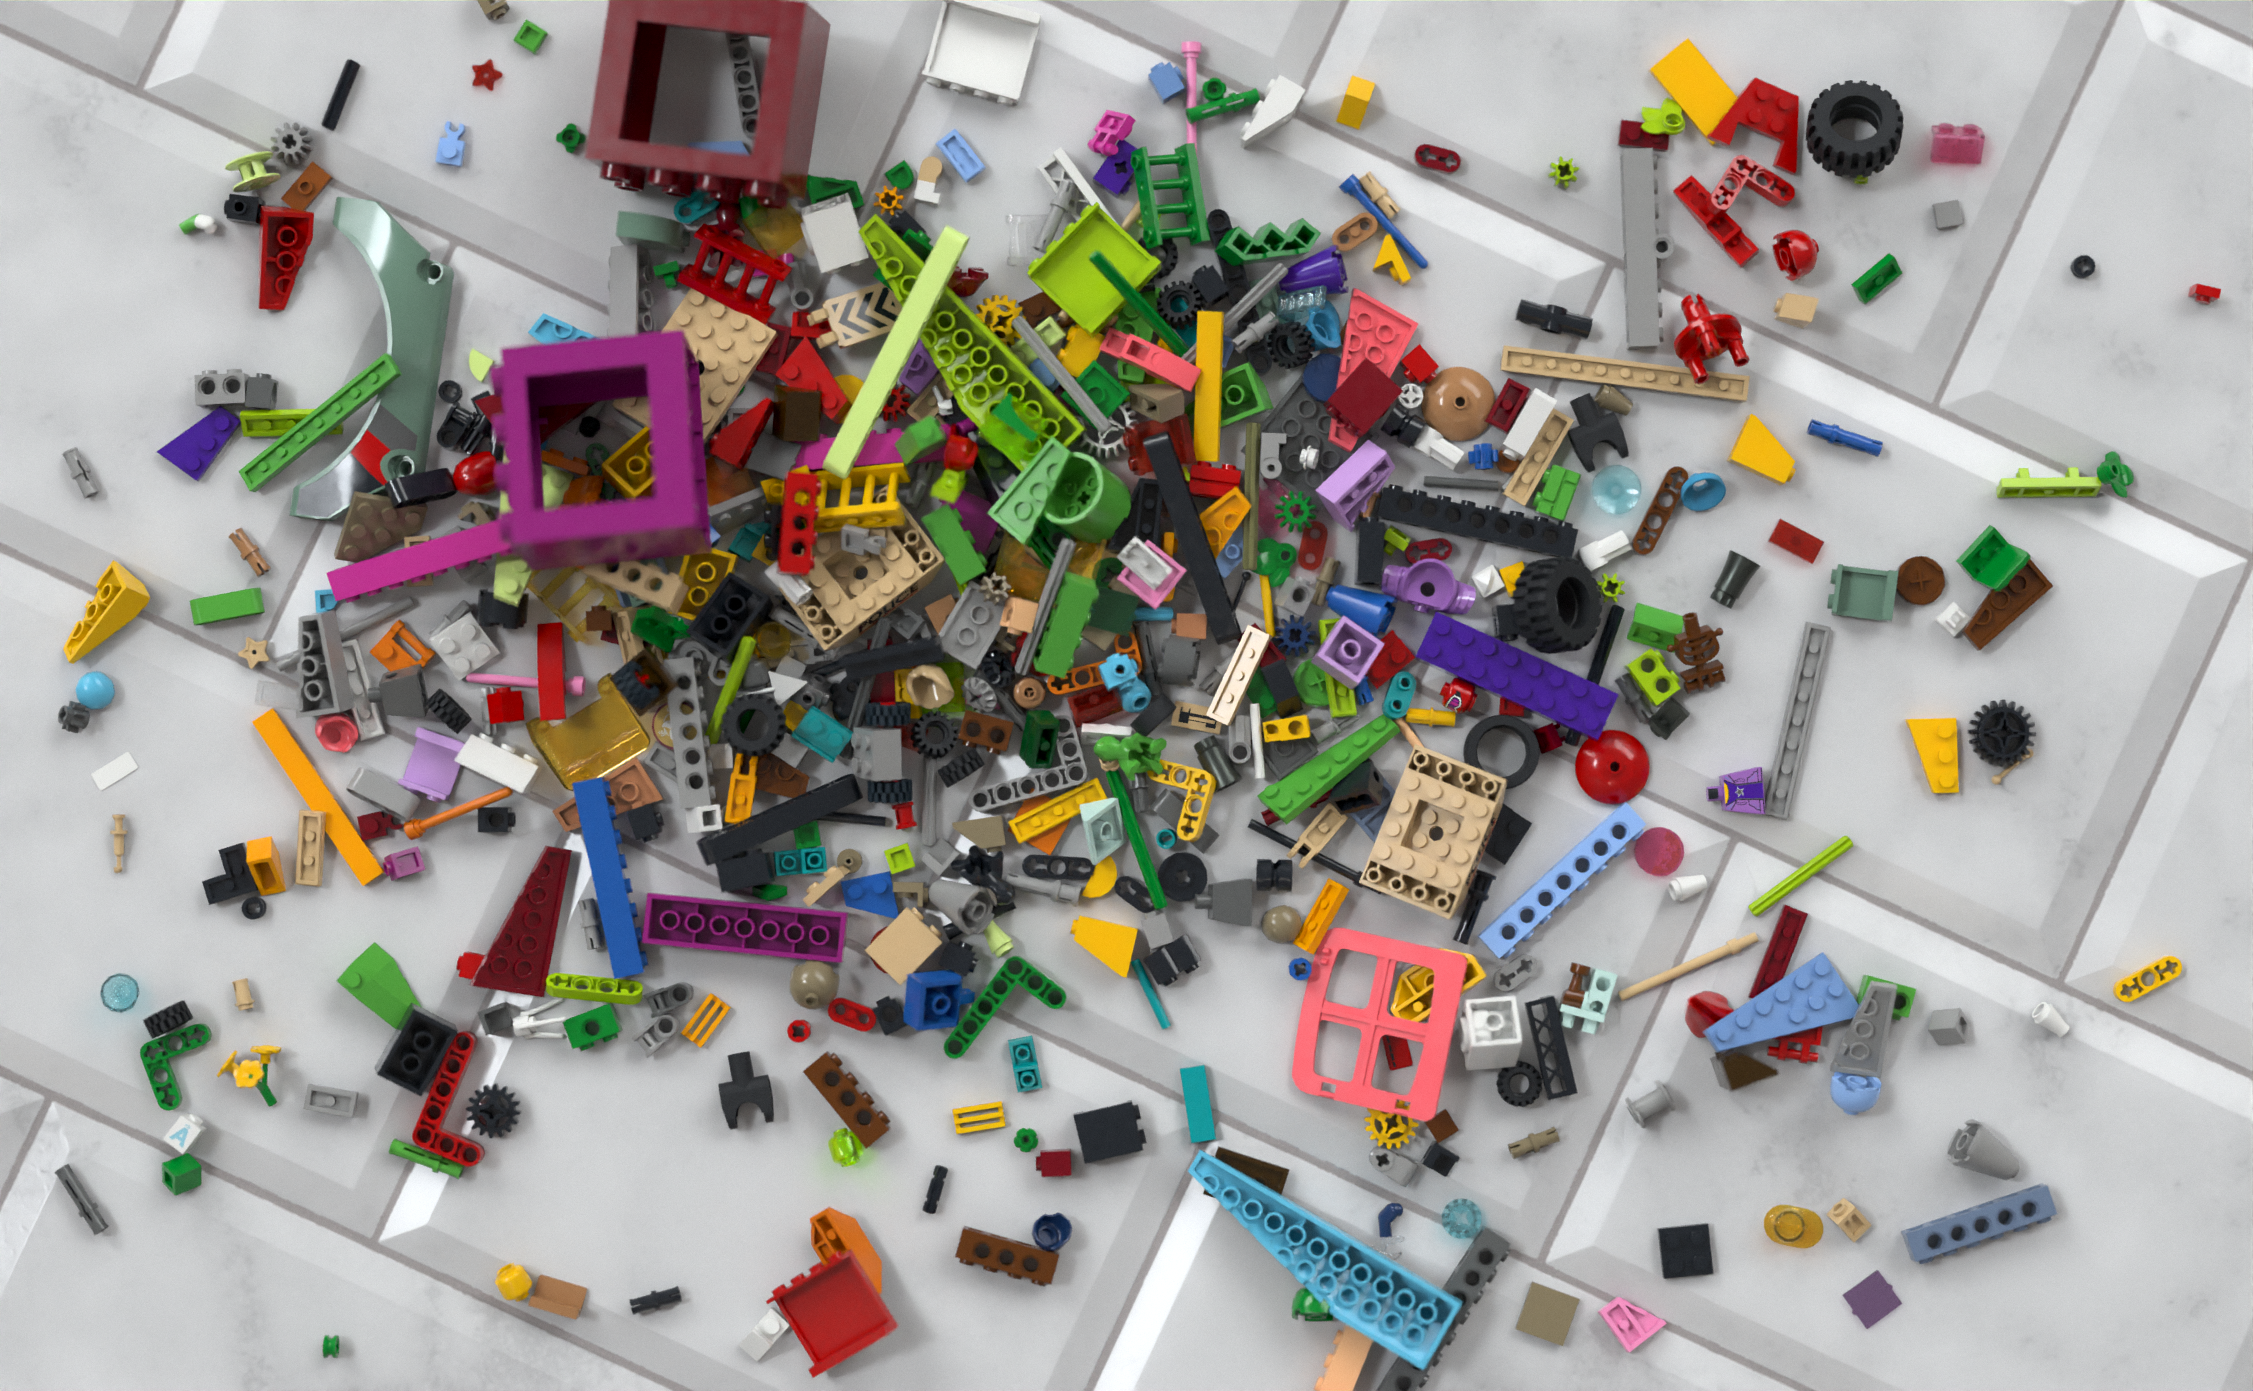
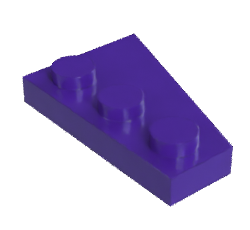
M220 406L159 449L157 453L199 482L240 426L241 420Z

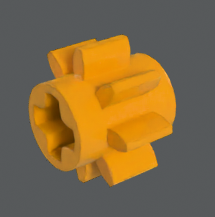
M885 185L884 191L881 194L875 192L879 201L875 202L874 206L882 207L880 212L882 216L886 212H890L893 217L896 209L903 210L899 201L904 200V196L896 195L897 187H894L891 191ZM887 196L893 199L892 206L888 207L886 203H883L886 201Z

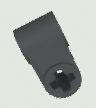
M679 982L647 993L643 997L648 1000L652 1011L651 1017L654 1018L690 1002L694 991L690 984ZM678 987L684 988L687 993L683 1001L675 996V991Z

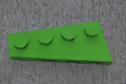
M1155 288L1156 291L1140 293L1158 314V304L1156 301L1157 298H1160L1159 292L1162 289ZM1127 303L1117 314L1116 330L1127 335H1135L1152 343L1154 330ZM1117 359L1119 381L1144 384L1146 375L1144 370Z
M1054 437L1049 439L988 512L992 518L1025 546L1073 454Z

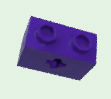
M1124 139L1123 141L1119 140L1116 144L1118 147L1117 154L1108 156L1093 177V183L1117 199L1120 194L1125 196L1133 184L1130 180L1135 174L1131 166V152L1137 150V148ZM1124 164L1126 166V173L1121 172L1118 175L1116 166L1121 167Z

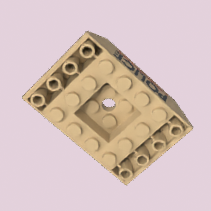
M888 485L873 495L872 504L886 502ZM898 498L896 501L899 502L905 515L904 525L865 528L869 530L868 537L883 536L887 539L886 548H881L880 554H873L868 551L862 556L841 550L842 531L824 532L817 538L816 546H812L811 556H815L814 571H810L808 576H799L813 591L810 599L804 604L797 606L781 587L779 588L825 651L852 643L877 624L880 617L889 615L898 606L931 583L945 562V559ZM861 568H866L868 570L866 578L862 580L856 579V572Z
M1415 744L1359 883L1451 920L1467 895L1503 805L1507 780ZM1436 827H1441L1444 832L1443 837L1438 841H1434L1431 838V831Z

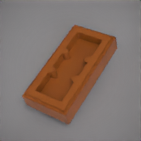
M312 161L282 196L281 200L293 209L306 211L333 178Z

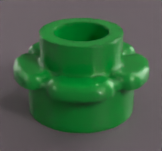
M1211 78L1202 86L1203 96L1208 101L1224 98V94L1227 91L1225 83H1222L1219 78ZM1213 88H1216L1217 91H1216V92H1212V89H1213Z
M1021 1128L1016 1132L1017 1136L1014 1138V1144L1017 1148H1020V1151L1027 1153L1037 1147V1133L1033 1129ZM1024 1138H1028L1029 1141L1024 1142Z

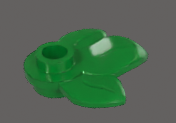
M2114 451L2107 453L2105 461L2097 467L2099 480L2105 485L2110 484L2118 496L2127 498L2126 486L2133 483L2134 475L2127 465L2121 464L2119 454Z
M1271 538L1259 540L1257 550L1260 554L1257 556V569L1251 571L1259 575H1269L1270 586L1277 587L1283 584L1286 578L1289 577L1290 566L1297 559L1296 549L1291 544H1279ZM1283 551H1287L1289 553V558L1287 560H1283L1281 558V553Z

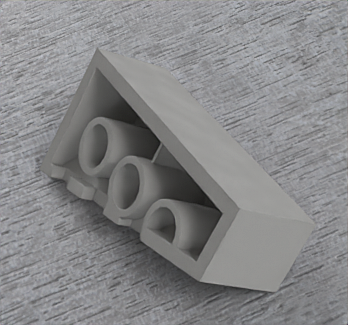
M639 244L611 247V255L608 260L610 266V280L608 281L610 303L608 304L609 328L607 330V337L653 333L652 331H657L656 321H652L650 307L654 306V296H652L651 291L648 289V284L652 283L649 250Z

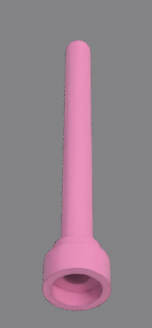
M1182 42L1181 53L1184 54L1186 59L1187 108H1193L1197 106L1196 59L1199 58L1201 53V42ZM1187 120V143H1195L1196 155L1197 122L1189 124Z
M470 673L466 676V680L470 683L538 688V678ZM574 676V678L565 680L568 693H572L573 696H584L585 677Z

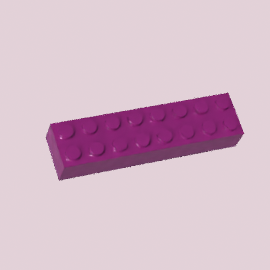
M647 893L642 943L842 963L844 962L849 912Z

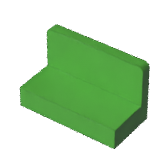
M1637 603L1626 639L1667 651L1668 645H1674V636L1682 633L1683 618L1678 614Z

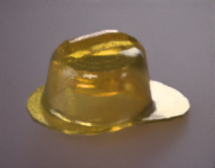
M1777 1205L1767 1212L1764 1219V1229L1767 1236L1776 1243L1796 1248H1809L1821 1239L1823 1223L1821 1218L1809 1209L1791 1205Z

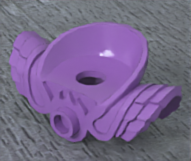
M1438 559L1420 560L1411 567L1387 565L1383 570L1382 592L1385 595L1397 598L1398 601L1414 605V610L1428 614L1429 610H1435L1447 614H1466L1476 599L1474 587L1455 580L1452 570ZM1425 582H1430L1435 587V592L1430 597L1422 595L1420 591L1421 585Z

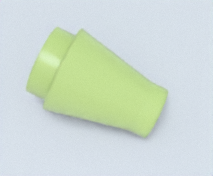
M993 920L983 930L992 955L995 954L997 958L1006 955L1014 948L1013 940Z

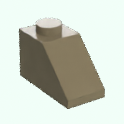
M1138 384L1129 386L1131 409L1153 420L1163 423L1185 413L1183 391L1169 384Z
M1002 815L952 823L955 830L979 848H987V853L1002 851L1001 846L1006 845Z

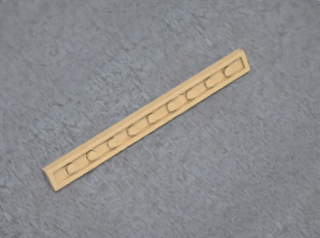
M1505 345L1502 350L1500 371L1744 402L1747 401L1750 376L1707 371L1710 377L1709 380L1703 384H1695L1689 368Z

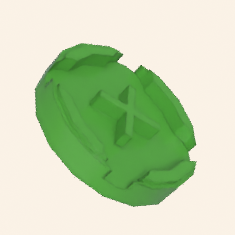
M1308 659L1299 665L1293 676L1300 699L1308 706L1316 708L1327 706L1329 700L1325 672L1311 662L1312 659Z

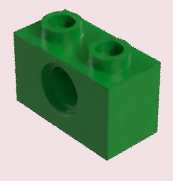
M613 1003L582 1013L563 1022L572 1049L579 1047L580 1051L594 1047L593 1041L603 1038L604 1043L618 1038L617 1032L622 1031ZM590 1021L598 1023L600 1030L597 1035H592L588 1032L587 1026Z

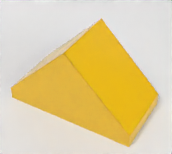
M1352 75L1336 123L1357 130L1360 129L1375 86L1374 82Z

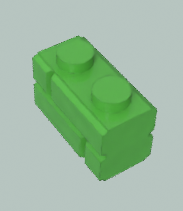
M1554 464L1550 469L1546 468L1541 482L1545 483L1542 492L1537 491L1532 503L1536 507L1534 513L1555 521L1564 522L1581 474Z

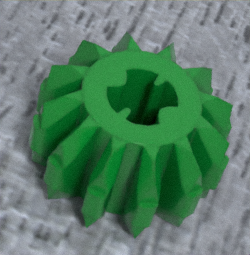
M1293 491L1288 492L1289 501L1284 496L1279 498L1284 506L1280 504L1275 505L1276 510L1282 511V513L1275 515V519L1283 518L1284 521L1279 526L1283 528L1288 523L1289 533L1293 532L1294 525H1296L1298 533L1303 532L1301 523L1305 527L1310 528L1312 525L1307 518L1311 520L1316 519L1315 514L1309 513V511L1316 509V505H1307L1312 499L1310 496L1304 501L1301 500L1303 497L1302 491L1298 492L1297 499H1295ZM1298 506V511L1302 512V515L1293 518V513L1289 512V509Z

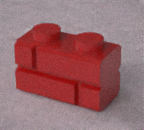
M1197 461V465L1192 464L1189 488L1192 496L1218 500L1235 486L1239 488L1241 471H1237L1234 465L1222 464L1221 468L1211 467V462Z

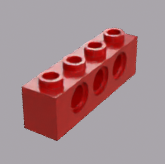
M790 471L785 473L777 574L808 576L810 571H814L815 556H811L812 546H816L817 531H813L814 521H818L819 506H815L816 496H820L821 481H817L818 474ZM797 493H804L807 496V505L801 506L796 502L795 496ZM795 518H802L805 521V530L799 531L795 529L793 525ZM793 543H800L803 546L804 552L801 556L792 553L791 546Z

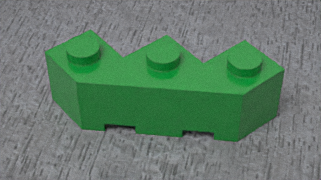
M1303 218L1290 224L1285 233L1269 222L1260 227L1253 237L1237 226L1225 234L1215 252L1232 266L1295 259L1308 253L1321 233Z

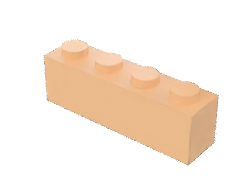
M1345 1323L1342 1331L1337 1330L1333 1340V1344L1336 1345L1332 1354H1327L1323 1364L1326 1371L1323 1377H1318L1314 1390L1353 1391L1373 1340Z

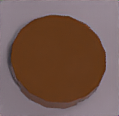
M1915 556L1907 559L1897 569V593L1904 601L1912 605H1926L1934 602L1941 595L1945 587L1942 567L1935 560L1927 556Z

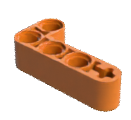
M1129 631L1118 632L1114 638L1115 651L1120 653L1121 656L1127 654L1129 659L1133 658L1137 662L1139 672L1135 674L1138 676L1142 669V662L1136 638ZM1123 635H1127L1132 639V645L1128 649H1122L1118 645V639ZM1107 661L1072 668L1070 672L1067 671L1066 674L1072 673L1071 680L1075 686L1074 688H1069L1070 684L1068 683L1062 685V690L1058 691L1056 687L1051 686V683L1055 682L1057 676L1050 675L1047 681L1048 689L1055 695H1063L1105 685L1099 674L1098 667ZM1118 669L1116 673L1123 674V671ZM1080 671H1085L1090 676L1089 682L1085 685H1080L1075 680L1076 674ZM1066 675L1065 678H1060L1061 681L1068 679Z

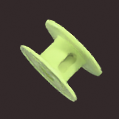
M269 151L257 152L228 163L225 169L228 171L239 170L243 180L236 184L232 190L237 193L248 192L266 187L278 181L281 175L278 173L267 174L263 165L264 162L273 157V153Z

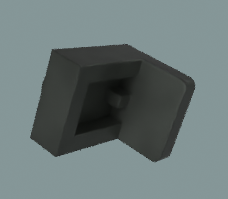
M1671 697L1651 717L1648 724L1656 736L1667 740L1690 713Z

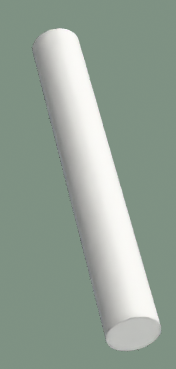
M1259 703L1249 704L1255 778H1265Z

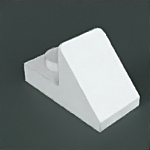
M772 1307L742 1340L739 1346L754 1360L758 1361L790 1324Z

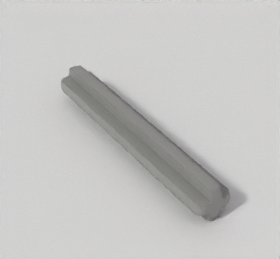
M932 756L928 759L924 757L922 845L924 846L935 845L937 759H932Z

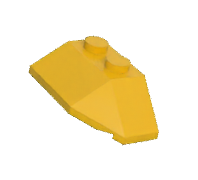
M1439 948L1462 954L1467 960L1461 996L1487 977L1474 955ZM1414 965L1399 975L1391 1007L1395 1017L1420 1023L1430 1017L1435 975L1431 968Z

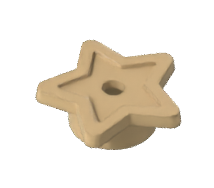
M247 637L246 647L238 653V656L247 659L250 669H253L258 662H269L270 658L266 654L268 641L255 642L250 637ZM253 650H256V651H257V653H256L255 655H253V653H252Z

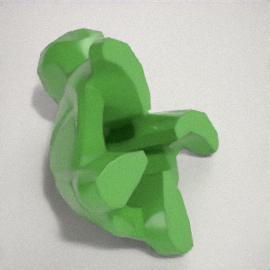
M1139 733L1125 737L1120 742L1112 736H1103L1096 742L1093 750L1095 755L1103 761L1118 760L1127 778L1134 781L1135 773L1153 771L1159 775L1162 773L1163 767L1160 763L1161 750L1165 749L1167 743L1163 738L1152 739L1141 736Z

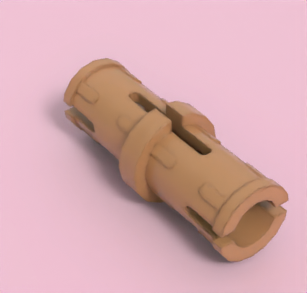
M242 528L235 531L241 540L238 539L236 534L231 533L229 539L239 549L241 558L247 560L257 577L264 575L259 565L266 572L271 569L258 552V546L252 544Z

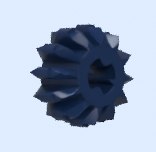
M1290 615V624L1284 618L1280 620L1285 629L1278 626L1275 627L1274 630L1282 633V635L1275 636L1274 641H1283L1277 647L1278 650H1281L1285 645L1288 647L1285 652L1286 656H1289L1291 650L1294 649L1295 657H1299L1300 647L1303 652L1308 653L1309 649L1305 643L1314 645L1315 641L1307 637L1316 635V632H1307L1306 629L1311 627V622H1308L1305 626L1301 625L1304 621V616H1300L1298 623H1295L1294 615ZM1294 629V632L1298 630L1301 633L1299 635L1300 641L1295 643V640L1293 642L1289 640L1291 635L1289 631Z

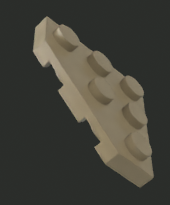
M354 491L334 552L335 559L356 563L364 561L401 541L404 537H408L421 530L428 510L427 504L394 509L389 497Z

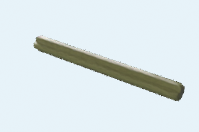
M1257 422L1246 424L1244 496L1252 506L1243 520L1242 568L1244 570L1257 569L1261 425Z

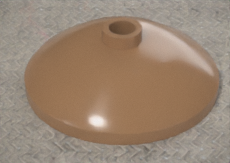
M1451 367L1437 373L1438 375L1426 385L1423 391L1421 409L1427 425L1439 432L1443 438L1451 441H1466L1481 434L1489 426L1485 420L1495 403V395L1490 383L1480 373L1466 367ZM1457 398L1464 400L1463 406L1459 407L1456 405L1455 401Z

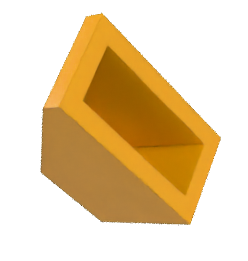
M272 836L247 841V864L261 896L286 891L279 852Z

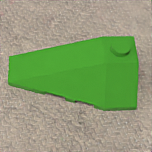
M1249 362L1222 374L1220 429L1274 409L1265 384ZM1195 400L1184 408V414L1169 421L1177 445L1194 439Z
M374 942L351 963L337 979V982L384 1021L397 1029L411 1002L421 1008L422 1006L412 993L394 958Z

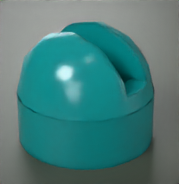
M1168 828L1159 831L1156 836L1157 844L1163 849L1172 848L1178 840L1175 831ZM1172 835V840L1163 841V837Z

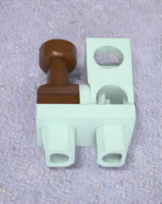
M1572 962L1570 972L1574 974L1568 989L1563 991L1558 1005L1561 1026L1573 1028L1575 1017L1579 1016L1584 1018L1581 1031L1595 1034L1599 1023L1604 1022L1618 975L1593 968L1588 991L1581 990L1583 976L1589 975L1591 967Z

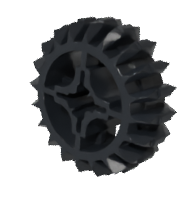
M2000 700L1999 707L1996 701H1990V708L1986 704L1981 706L1984 714L1975 711L1974 715L1979 720H1970L1969 722L1970 725L1975 726V730L1971 729L1967 732L1968 734L1975 735V739H1970L1969 744L1977 743L1978 746L1973 749V752L1978 753L1982 751L1979 757L1980 760H1985L1989 756V765H1993L1996 759L1998 767H2003L2005 761L2008 766L2014 765V759L2017 762H2021L2023 759L2020 752L2024 755H2029L2030 752L2025 746H2034L2035 744L2029 740V737L2036 736V732H2029V728L2034 727L2035 723H2027L2026 720L2031 717L2030 713L2022 716L2024 707L2019 706L2015 710L2016 702L2011 701L2007 706L2006 700ZM1998 713V719H1996L1994 727L1984 729L1987 720L1992 715ZM2006 714L2015 719L2020 730L2013 729L2009 725V719L2006 718ZM2003 727V730H2006V733L2012 734L2003 736L2000 739L2001 736H1998L1997 734H1992L1991 732L2002 730ZM1984 737L1993 739L1997 752L1989 748ZM2019 738L2016 747L2010 752L2005 753V748H2008L2010 739Z

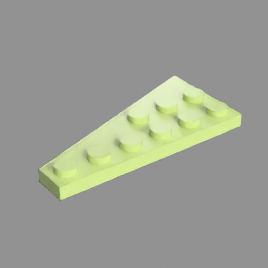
M504 450L503 463H506V462H507V458H506L505 450ZM542 464L545 509L558 508L559 505L563 504L564 493L566 490H569L568 488L570 487V482L574 480V475ZM506 493L501 494L500 512L510 511ZM499 552L496 556L494 598L517 607L533 573L521 556H512V553L500 556Z

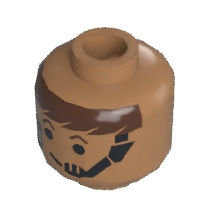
M1034 677L1020 679L1015 684L1013 690L1016 702L1026 709L1039 707L1044 702L1046 696L1043 683Z

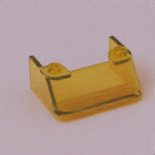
M1005 530L994 572L999 577L1006 576V584L1011 585V589L1005 593L1039 603L1051 570L1022 562L1025 555L1024 545L1019 540L1011 538V533ZM1102 539L1096 562L1088 560L1078 561L1071 573L1095 581L1107 540Z

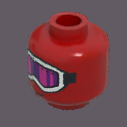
M1454 678L1450 683L1445 682L1439 694L1443 696L1442 705L1458 714H1463L1465 711L1470 712L1478 696L1475 693V686L1459 678Z

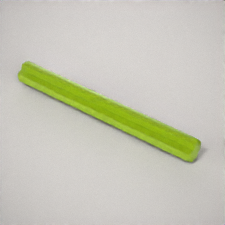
M744 636L740 642L705 732V736L709 735L711 745L718 743L722 732V716L726 713L727 706L734 702L733 700L736 697L755 648L756 640L751 636Z
M1843 836L1751 903L1748 906L1750 912L1754 916L1762 914L1852 848L1853 842L1848 836Z

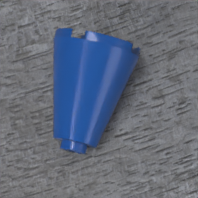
M1337 585L1335 588L1331 587L1325 599L1328 601V607L1337 615L1347 617L1379 640L1381 638L1377 637L1380 631L1386 632L1394 616L1396 607L1392 606V604L1398 602V599L1393 596L1343 585Z

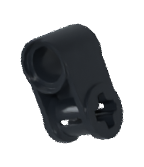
M456 401L449 409L446 419L437 432L438 443L445 450H457L468 432L472 429L471 425L474 426L478 413H471L461 407L460 403ZM447 433L455 434V440L451 444L444 443V436Z

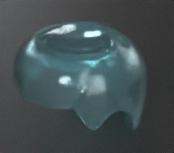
M116 973L107 977L100 990L103 1005L110 1011L120 1013L133 1008L139 997V987L136 980L129 974Z

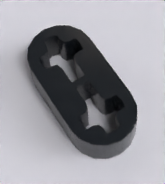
M1122 876L1116 881V893L1134 908L1143 913H1149L1155 909L1152 899H1150L1152 903L1150 908L1148 906L1144 907V909L1140 907L1141 901L1136 898L1137 894L1139 893L1143 897L1150 896L1148 889L1129 876ZM1129 880L1131 882L1130 887L1136 891L1135 894L1132 895L1127 891L1122 894L1119 883L1121 881L1125 883Z

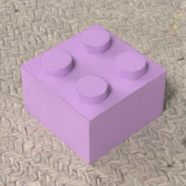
M1342 616L1336 622L1311 662L1352 690L1360 683L1384 646V643L1347 617Z

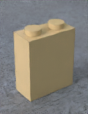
M906 907L865 950L899 985L905 982L907 974L913 973L943 942L940 939L943 934L933 925L928 927L922 921L925 917L915 907L912 910Z

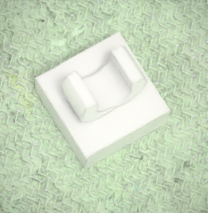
M1951 602L1937 616L1935 621L1954 637L1971 618L1955 602Z

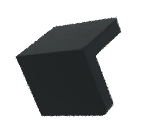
M1432 1141L1420 1162L1446 1177L1460 1157Z

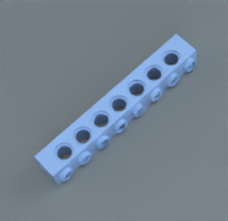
M1627 802L1622 803L1480 932L1477 937L1497 958L1500 959L1503 956L1506 959L1516 950L1514 945L1520 939L1524 942L1533 935L1534 931L1532 928L1538 923L1543 925L1553 916L1550 912L1555 907L1562 908L1571 900L1569 895L1575 889L1578 892L1581 891L1589 883L1587 879L1594 872L1596 875L1602 872L1608 866L1606 861L1612 855L1617 858L1625 851L1626 847L1624 845L1630 839L1633 841L1637 840L1645 832L1642 828L1646 823ZM1616 825H1621L1624 829V835L1620 839H1616L1612 835V829ZM1599 841L1603 842L1606 846V851L1601 856L1596 855L1594 852V845ZM1580 858L1585 859L1588 863L1586 871L1582 873L1578 872L1575 868V863ZM1561 875H1566L1569 878V886L1566 889H1560L1557 885V879ZM1542 892H1548L1551 896V902L1547 906H1542L1539 903L1538 898ZM1526 908L1530 909L1533 913V918L1528 923H1524L1520 918L1521 911ZM1507 925H1511L1515 931L1514 936L1508 940L1504 939L1502 929Z

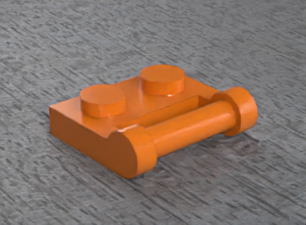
M398 620L370 651L389 671L418 664L422 665L423 670L436 655L432 648L428 649L409 632L401 620ZM397 635L422 656L418 662L393 640Z

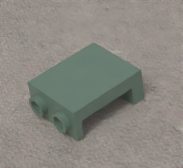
M1838 564L1837 570L1832 569L1830 584H1835L1834 594H1829L1827 608L1832 609L1831 615L1892 622L1898 571H1883Z

